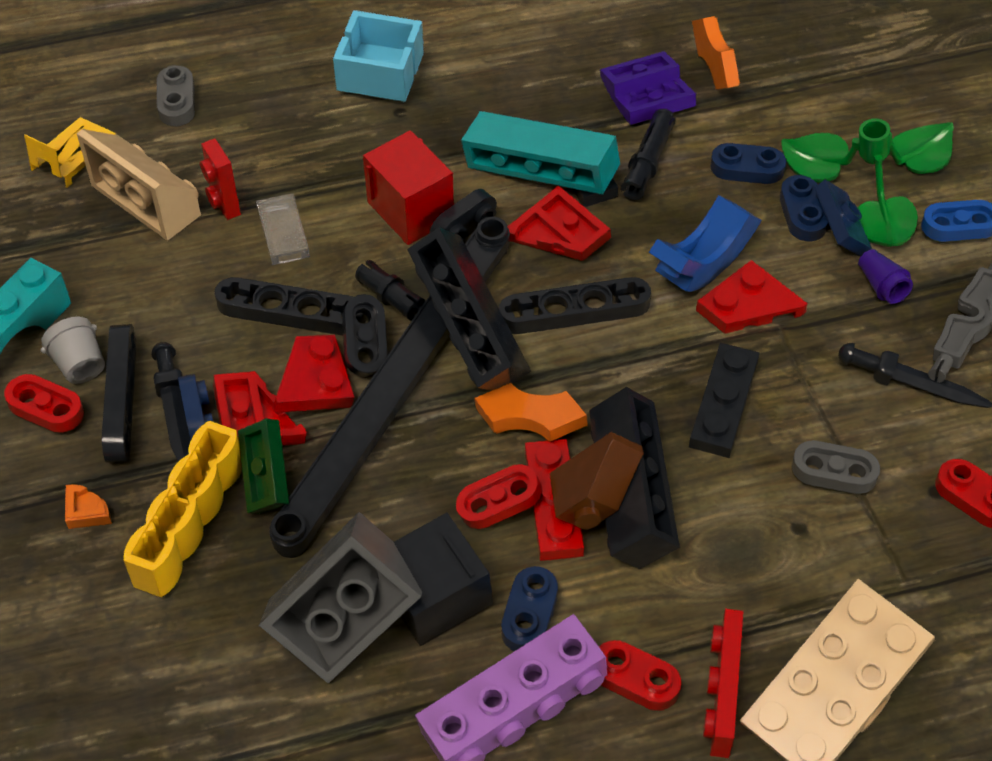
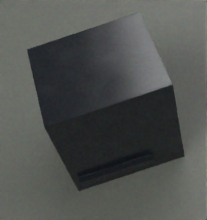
M448 513L439 516L394 542L422 590V596L401 615V618L419 646L424 645L493 605L490 574Z

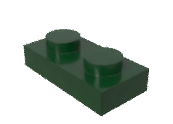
M264 419L238 430L247 513L263 514L289 504L279 420Z

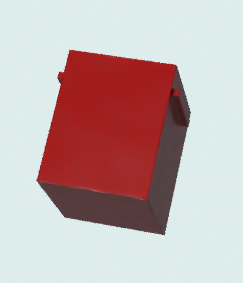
M411 130L363 155L367 202L407 245L428 235L435 219L454 205L453 172Z

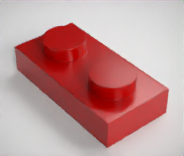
M216 138L201 143L204 160L200 161V167L206 181L210 184L209 187L205 188V192L213 209L219 207L226 220L240 216L241 212L230 160Z

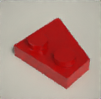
M559 185L507 226L511 242L582 261L612 238L610 228Z
M751 260L697 300L696 311L725 334L743 330L744 327L750 325L761 326L770 324L773 317L792 313L794 318L801 317L806 313L808 303Z
M296 336L275 399L274 413L351 408L355 397L336 336Z
M255 371L215 374L213 376V388L220 425L237 430L238 435V430L261 420H279L282 446L305 444L306 429L302 424L296 426L285 412L274 413L273 406L276 395L267 390L266 383Z

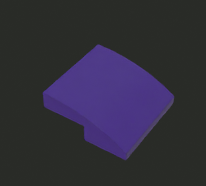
M665 51L600 69V76L609 95L630 125L652 119L654 112L658 109H667L673 113L696 106V93L680 79V66Z

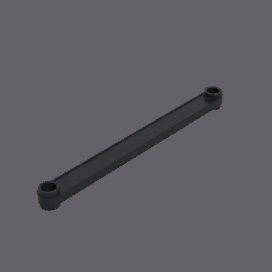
M494 216L482 219L465 244L485 283L502 257L507 253L510 245V233L506 222ZM429 295L289 497V504L283 505L279 513L272 519L269 528L270 539L274 549L281 556L295 558L307 550L308 545L450 336V332L442 317L433 306L431 295ZM288 532H297L292 536H283Z

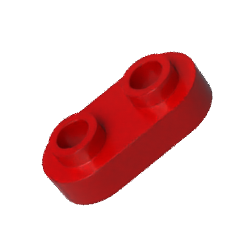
M20 375L12 379L5 388L4 396L13 414L48 430L67 432L76 428L83 420L84 409L79 396L75 392L37 375Z
M951 459L943 463L935 480V487L940 496L980 524L992 528V476L967 460ZM955 475L961 476V477H963V478H965V479H960V478L956 477Z
M522 464L512 465L466 486L457 497L456 509L467 526L474 529L487 528L535 505L541 496L542 486L532 468ZM527 488L522 494L515 495L517 490ZM487 506L486 510L476 513L479 507Z
M612 640L599 646L606 656L607 676L604 677L601 686L650 710H665L675 704L680 693L681 677L674 666L623 641ZM612 657H619L624 663L613 665L608 660ZM653 677H660L664 679L666 683L663 685H655L650 681V679Z

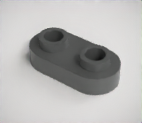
M169 66L163 69L157 76V110L160 120L168 126L185 125L195 115L193 75L188 68L183 66Z
M806 441L795 450L792 471L801 482L808 485L863 494L875 487L880 474V464L877 458L866 450L821 441ZM808 465H814L818 469L810 468ZM855 473L860 475L861 477H854L850 474Z

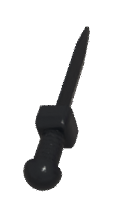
M160 342L153 347L151 352L152 358L157 361L159 371L154 374L153 379L156 394L162 398L170 446L179 462L189 454V444L191 441L178 377L183 375L181 370L174 366L175 348L170 343Z
M855 343L844 344L839 350L838 357L843 365L847 366L850 363L874 371V380L888 386L890 380L893 379L957 403L985 408L992 406L989 400L962 385L948 380L939 383L937 382L938 377L933 381L928 376V373L898 363L899 354L884 351L879 357L854 348Z

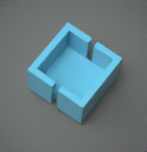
M353 10L344 31L345 37L342 36L333 57L336 90L406 102L414 81V75L417 73L424 54L422 21Z

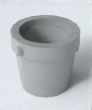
M81 316L60 320L52 325L41 339V352L43 354L46 353L53 359L65 378L73 384L92 380L105 367V361L96 340L95 330L97 326Z

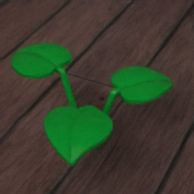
M875 118L866 120L860 125L859 138L852 139L850 150L842 137L831 133H815L795 139H782L781 143L786 163L796 175L807 176L815 182L836 179L840 174L841 165H849L858 150L859 155L866 163L875 164L878 201H867L858 206L862 214L860 222L869 242L891 247L900 246L911 239L917 228L918 214L913 203L906 197L896 196L885 200L882 162L890 154L897 165L905 163L911 172L918 174L937 172L943 169L951 159L954 126L952 122L922 126L904 131L892 139L889 124L882 119Z

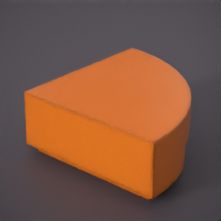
M66 485L65 522L68 529L112 524L109 509L103 499L82 485Z

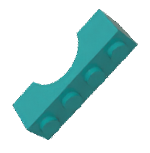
M30 258L0 288V354L10 339L19 331L34 325L47 330L72 304L62 273Z

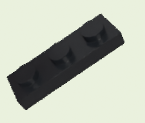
M720 342L691 433L689 448L730 458L760 352Z

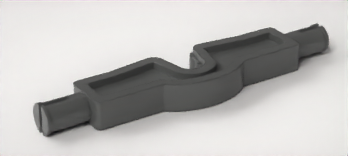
M992 262L988 269L984 267L979 268L971 283L960 295L957 306L958 310L968 316L950 314L947 318L943 332L934 347L933 360L935 363L928 372V376L933 381H935L938 375L937 382H943L951 367L960 368L973 343L985 338L992 329Z

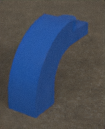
M719 195L700 225L685 240L677 244H671L660 239L655 241L649 251L650 254L660 260L655 271L684 291L691 292L701 289L712 282L735 260L762 220L731 200Z

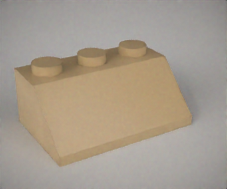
M84 129L76 133L92 187L165 240H170L201 216L198 203L199 194L195 186L186 179L181 180L171 173L170 169L163 162H156L151 159L137 144H130L119 135Z

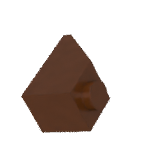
M610 432L552 471L550 479L556 518L588 530L596 527L601 521L617 512L643 455L642 446Z

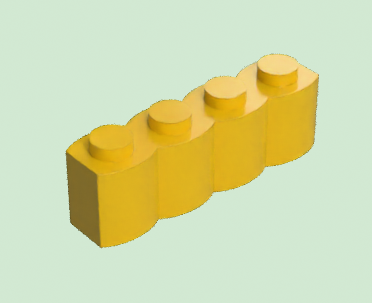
M208 421L193 435L189 444V454L174 466L169 475L168 489L161 492L154 499L146 515V524L131 536L125 547L124 563L134 588L163 597L178 582L182 573L183 561L195 552L202 540L203 526L208 524L217 515L223 503V492L229 489L241 474L242 463L237 430Z

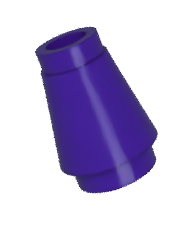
M875 249L866 251L860 257L858 265L880 300L895 304L909 295L913 288V282L908 270Z

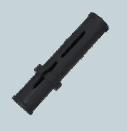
M658 109L654 112L638 152L633 154L628 162L629 171L620 189L621 192L625 191L623 193L625 197L632 200L641 199L644 196L649 180L656 175L659 166L658 159L676 123V117H673L671 111Z

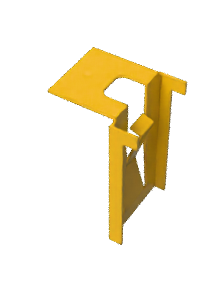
M80 117L48 144L24 135L31 171L48 161L51 165L52 174L59 178L64 177L66 188L72 185L71 178L86 166L82 151L80 150L75 153L80 147L76 133L82 129L114 135L116 133ZM64 146L61 153L57 156V151Z

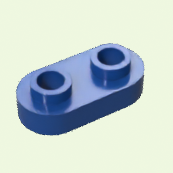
M985 200L934 203L928 206L924 212L921 222L922 231L929 238L941 242L988 238L992 236V203Z

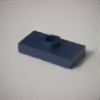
M823 180L815 187V192L838 245L858 256H862L866 251L871 250L872 247L860 222L862 218L860 210L850 200L846 191L827 180Z

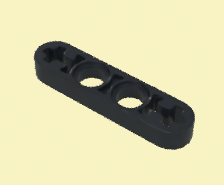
M238 277L222 280L216 286L214 293L219 311L228 317L343 336L342 313L347 303L353 298V296ZM269 298H277L282 301L278 307L273 309L261 306ZM308 304L320 307V310L313 315H304L299 312L303 306ZM357 313L355 315L357 321L366 324V315Z
M637 277L607 280L509 295L501 301L499 310L512 334H525L641 316L650 307L651 288L646 281ZM629 294H634V297L638 300H632ZM612 296H615L616 304L612 303ZM596 297L603 300L605 304L599 308H591L585 305L584 301L588 298ZM552 303H559L566 310L560 314H552L545 307ZM538 307V315H534L533 308ZM518 311L521 317H515L512 312Z
M132 324L110 325L102 423V450L105 462L129 461L136 362V338Z

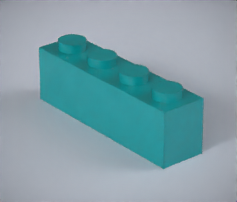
M480 111L461 139L468 168L598 194L605 192L620 166L615 135Z

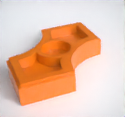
M712 16L692 21L698 56L706 61L714 80L715 89L739 86L740 81L734 49L730 48L724 41L717 17Z
M509 383L474 398L477 411L496 434L508 430H528L542 435L551 442L588 426L586 413L567 391L553 395H534L523 392L512 383Z

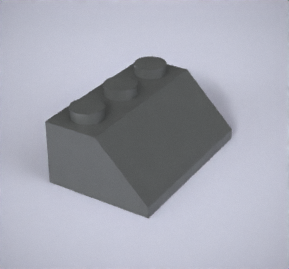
M358 512L269 599L259 626L329 683L422 596V590L394 542Z

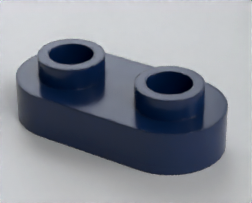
M724 143L718 145L713 150L710 168L715 176L724 180L772 184L782 179L786 158L781 151L773 147Z
M794 175L784 180L780 192V203L789 231L794 237L802 241L811 242L819 240L826 233L828 220L815 192V187L818 184L807 176Z
M195 374L178 377L190 439H192L195 432L208 421L214 422L212 413L205 415L203 413L202 406L210 404L205 380L196 381Z
M533 566L525 568L514 579L501 623L503 642L512 651L518 650L549 629L557 601L558 583L553 573L543 567ZM531 583H539L543 587L540 589H531L528 585ZM520 621H527L532 625L529 628L523 629L516 624Z

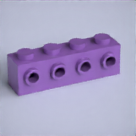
M572 614L417 713L415 717L420 731L440 761H484L485 755L498 746L506 747L518 741L524 735L526 728L539 719L546 721L555 717L563 710L565 702L579 693L587 695L596 690L603 683L604 677L607 676L606 656L577 617Z

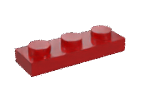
M567 439L553 440L551 442H526V466L534 470L542 486L541 496L537 503L532 506L540 561L583 557L584 544L581 528L556 518L550 473L570 460Z
M725 608L722 624L713 625L710 652L718 653L717 667H709L707 694L715 695L714 709L706 708L703 737L711 738L710 756L729 758L734 741L744 612L741 610Z

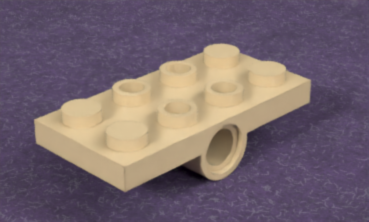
M857 579L740 719V723L785 761H837L860 732L865 731L878 717L889 701L891 693L932 645L935 636L861 580Z

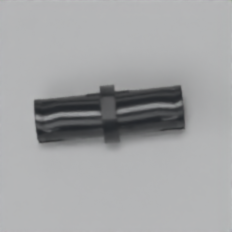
M365 261L366 265L371 269L361 264L355 273L356 280L375 292L377 299L381 303L392 305L407 319L412 321L415 315L411 311L417 314L426 300L404 286L403 279L396 274L389 275L374 261Z

